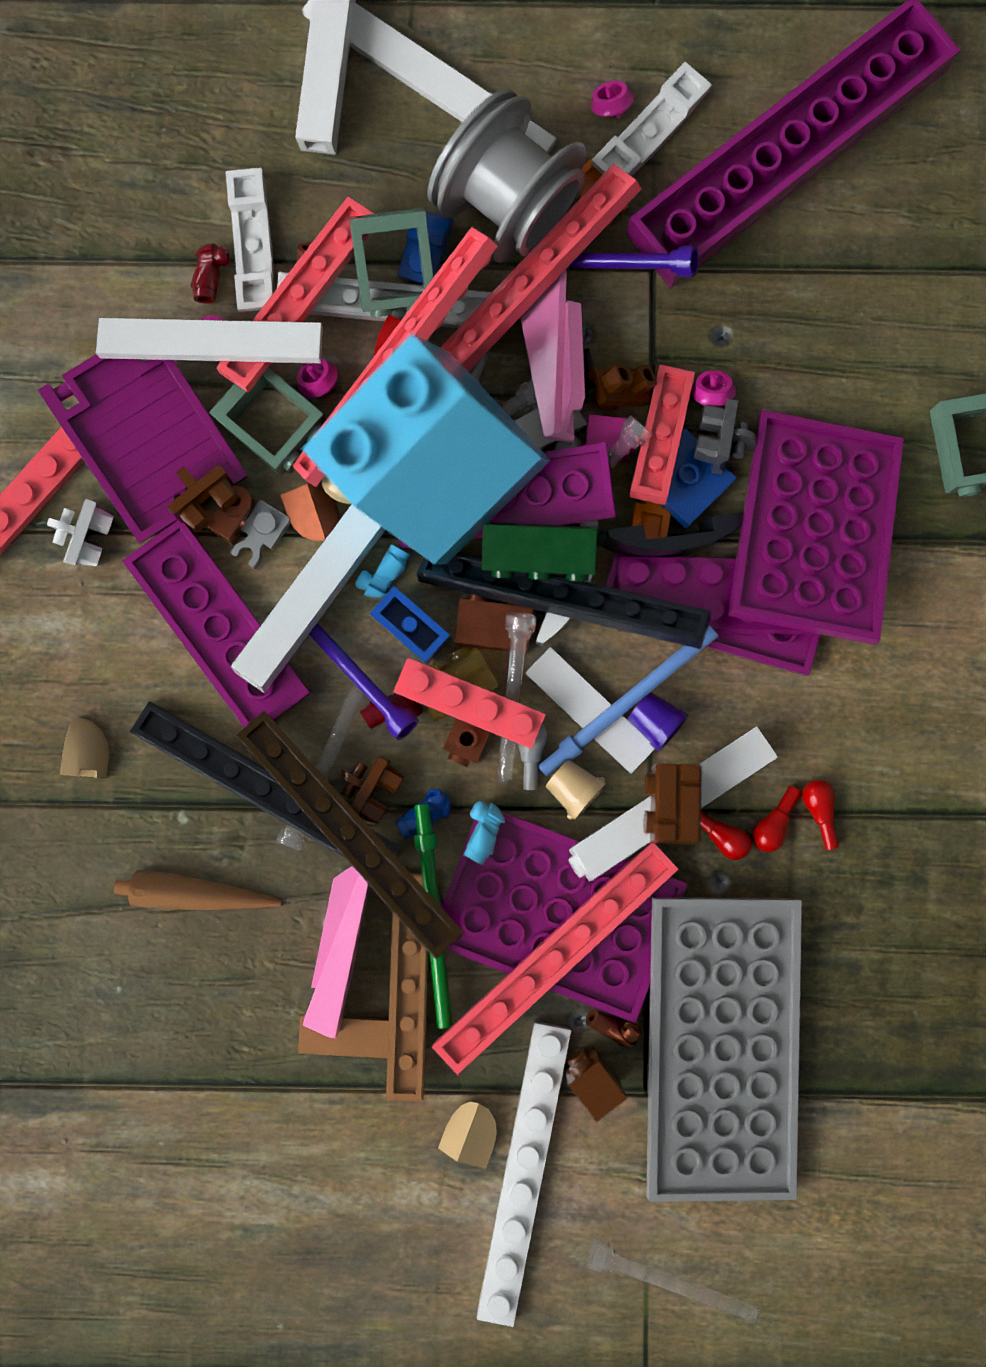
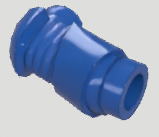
M429 790L425 794V801H421L419 804L429 803L432 825V823H435L440 818L445 817L447 819L449 817L451 803L449 796L443 793L442 790ZM415 806L404 813L401 818L395 820L404 840L410 837L413 838L417 834Z

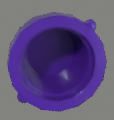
M650 692L635 707L628 720L650 742V745L659 752L679 731L689 715L681 708L677 709L656 694Z

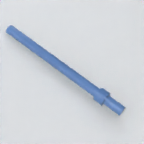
M709 625L701 649L685 645L576 735L573 737L569 735L558 744L560 748L538 765L540 770L548 777L568 759L573 761L584 752L582 749L714 641L718 634Z

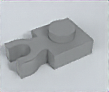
M260 499L241 528L248 536L245 540L234 546L231 554L240 558L244 550L251 549L253 557L248 562V565L256 569L262 560L263 548L266 546L274 550L290 526L289 517Z

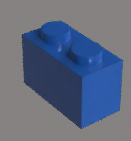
M395 586L369 613L427 666L451 640L449 633Z

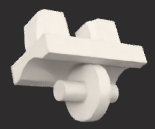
M85 499L76 526L70 525L75 512L66 508L62 512L60 521L49 518L47 526L57 529L52 543L63 546L67 533L72 535L63 563L75 566L76 563L97 566L103 548L84 542L88 529L107 535L114 516L102 509L96 508V502Z

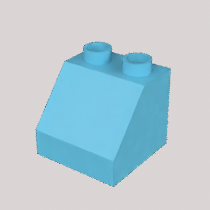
M411 334L302 448L355 508L433 564H447L483 528V524L488 523L551 461L450 352L414 334Z

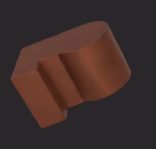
M238 485L232 486L238 501L228 509L223 510L219 506L215 513L207 509L204 510L212 519L204 528L233 546L243 532L241 530L242 526L255 508V502L249 492L244 487Z

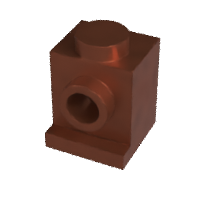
M456 718L443 747L444 750L450 752L447 759L465 767H468L470 761L478 763L490 732ZM464 732L473 734L474 742L471 746H463L461 744L460 736Z

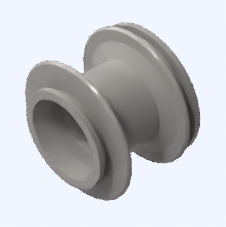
M507 88L499 90L486 98L459 126L434 167L427 194L429 201L437 206L439 214L444 218L455 217L473 205L499 227L494 240L498 247L492 256L494 261L498 263L506 262L518 254L527 256L573 207L585 182V173L582 171L586 159V146L582 142H574L558 151L552 157L525 134L531 118L530 100L526 96H518L514 91Z

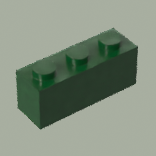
M488 522L483 524L482 570H492L491 576L498 578L514 577V572H529L530 579H551V573L566 574V580L588 581L589 575H595L598 570L599 527Z

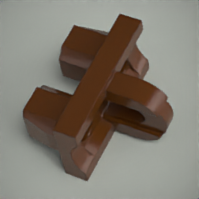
M217 465L199 481H196L183 466L176 471V475L188 489L172 501L167 508L181 523L185 522L196 532H200L212 520L202 509L204 505L214 499L225 510L237 502L238 497L231 486L232 480L220 465Z

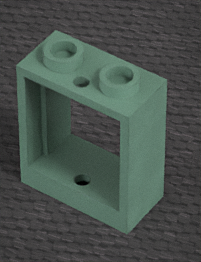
M423 208L350 216L349 222L363 312H370L371 317L391 315L393 308L406 307L408 312L422 292L370 298L362 234L416 228L425 290L433 279L425 210Z
M269 367L249 393L233 384L209 412L217 423L280 476L286 470L291 472L295 469L292 465L301 455L302 448L316 435L326 421L321 411ZM268 383L309 416L275 456L235 423L236 419Z
M986 394L940 401L929 411L945 494L958 492L959 497L982 493L981 488L986 487V473L964 477L954 420L986 415Z

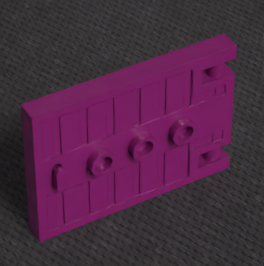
M95 354L61 375L65 380L61 385L53 389L48 383L37 390L140 544L178 520L167 506L188 489L176 475V471L184 466L196 481H199L217 465H220L233 482L231 486L248 477L173 360L150 359L142 364L140 359L99 358ZM74 395L79 403L67 410L62 401Z

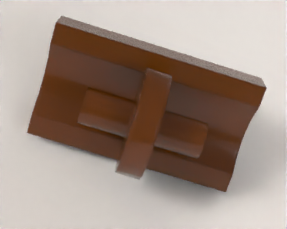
M615 364L611 368L594 367L587 373L589 379L596 385V390L593 391L592 396L602 411H614L619 406H645L651 402L648 391L657 385L656 378L649 365H640L636 369H629L625 364Z
M378 756L366 780L361 778L368 766L359 761L352 773L342 769L339 774L341 778L347 781L341 792L344 796L351 798L356 787L361 788L351 808L360 818L376 824L380 823L388 808L385 804L372 798L377 786L379 785L395 794L404 779V776L399 771L389 765L391 761L382 756Z

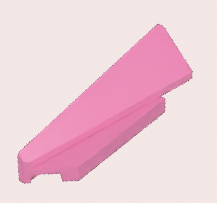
M565 270L520 318L543 436L550 440L572 443L575 437L573 410H582L585 399L581 303L566 302L567 270Z
M353 866L333 878L311 988L316 989L303 1021V1026L336 1039L340 1032L370 885Z

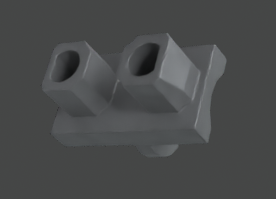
M727 399L724 408L705 405L701 414L699 429L717 432V438L699 435L694 459L711 463V473L722 475L724 462L728 461L730 449L733 450L734 458L741 459L744 456V452L751 451L756 447L757 437L748 430L747 423L739 422L737 429H734L738 400Z

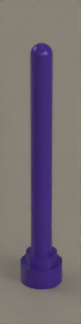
M679 246L678 250H672L671 254L581 253L567 268L670 269L671 273H677L678 277H695L698 270L699 257L696 246Z
M316 623L308 635L386 717L385 722L388 724L387 730L397 740H401L410 734L419 723V719L409 709H403L401 706L396 707L328 633Z

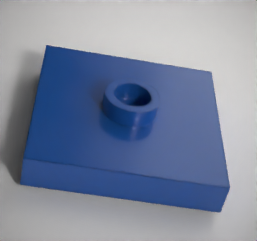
M686 428L682 430L666 504L662 505L685 529L737 479L725 466L723 467L722 475L711 473V463L694 459L697 439Z

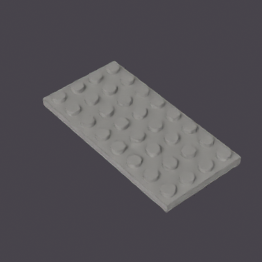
M652 897L646 1197L649 1202L797 1200L802 900L798 898Z

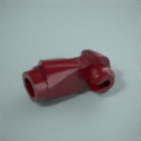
M210 243L199 248L195 254L198 262L190 284L194 293V300L202 304H211L216 301L220 277L219 267L227 266L231 259L228 248L225 246L218 247L215 243Z
M396 693L387 696L396 707L401 706L403 709H409L416 717L423 713V709L418 702ZM371 701L364 709L360 710L363 719L370 729L385 722L386 717Z

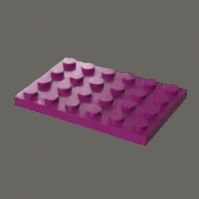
M761 410L755 435L757 441L752 454L728 616L876 645L881 638L904 438Z
M502 812L505 823H501L499 826L493 854H490L484 864L481 865L463 855L479 822L474 820L441 906L464 932L447 950L508 974L623 868L629 860H622L591 881H588L586 876L579 878L568 859L572 857L569 849L580 843V841ZM670 877L549 990L636 1023L651 979L652 897H683L687 883Z

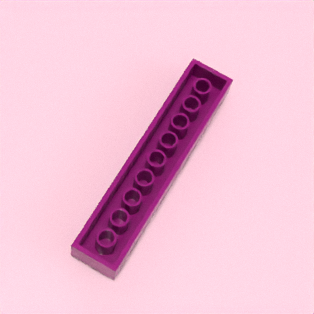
M907 0L631 216L626 235L641 253L671 254V251L678 250L679 246H696L699 267L946 73L961 50L919 0ZM655 269L670 289L685 278L678 277L677 273H671L670 269Z

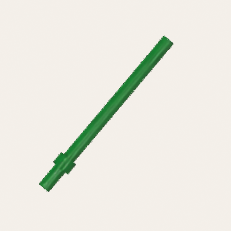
M429 803L416 804L417 834L414 835L415 850H419L423 888L440 905L434 849L438 848L436 832H432ZM445 952L437 959L430 954L437 1028H449L452 1026Z

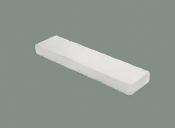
M551 647L525 673L582 729L611 706L599 692ZM623 715L594 738L630 774L654 750L650 742Z

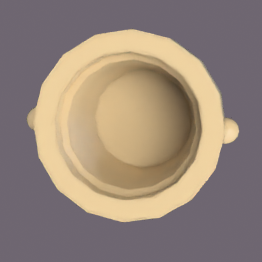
M570 759L558 769L546 784V788L567 810V818L574 820L590 806L606 786L604 777L596 778Z

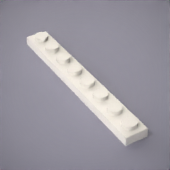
M534 1021L477 1310V1320L510 1327L514 1326L571 1034V1028Z

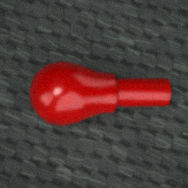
M815 779L809 781L802 791V800L813 816L815 823L819 825L825 850L836 849L839 847V842L833 823L835 819V791L832 785L825 780Z
M789 786L776 809H772L754 827L752 839L756 848L760 851L772 853L779 850L783 845L787 825L790 820L789 814L799 799L801 791Z
M701 811V829L708 833V837L726 858L741 860L750 853L752 841L744 830L727 825L721 821L716 822Z

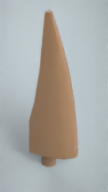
M137 870L131 881L116 880L114 884V894L127 895L129 905L135 907L175 910H240L279 907L282 900L209 880L145 870Z

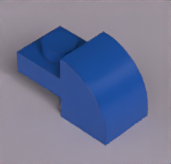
M425 211L434 278L439 270L442 256H445L454 219L444 218L441 215ZM409 228L406 235V247L397 275L400 279L423 285L416 228Z

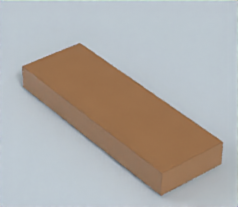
M301 1014L299 1054L370 1058L388 1057L389 1019L343 1016L340 1032L336 1039L303 1026L306 1014Z

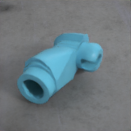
M390 545L374 575L365 570L361 571L355 586L358 589L364 590V596L383 598L386 595L385 591H387V588L406 570L405 566L408 563L407 560L410 554Z
M478 801L474 804L470 816L479 822L463 855L483 865L490 854H493L496 834L501 823H505V818L500 809L492 802L486 805L485 802Z

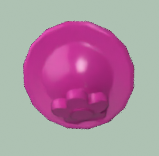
M616 80L601 84L594 90L590 108L597 116H616L619 119L633 103L634 95L628 89L626 83Z
M322 358L321 363H305L297 373L299 392L304 397L310 399L326 395L336 386L339 374L337 367L332 362Z
M710 370L703 372L697 377L692 385L691 395L694 400L702 405L720 407L726 404L727 399L735 397L736 387L731 377L725 372Z

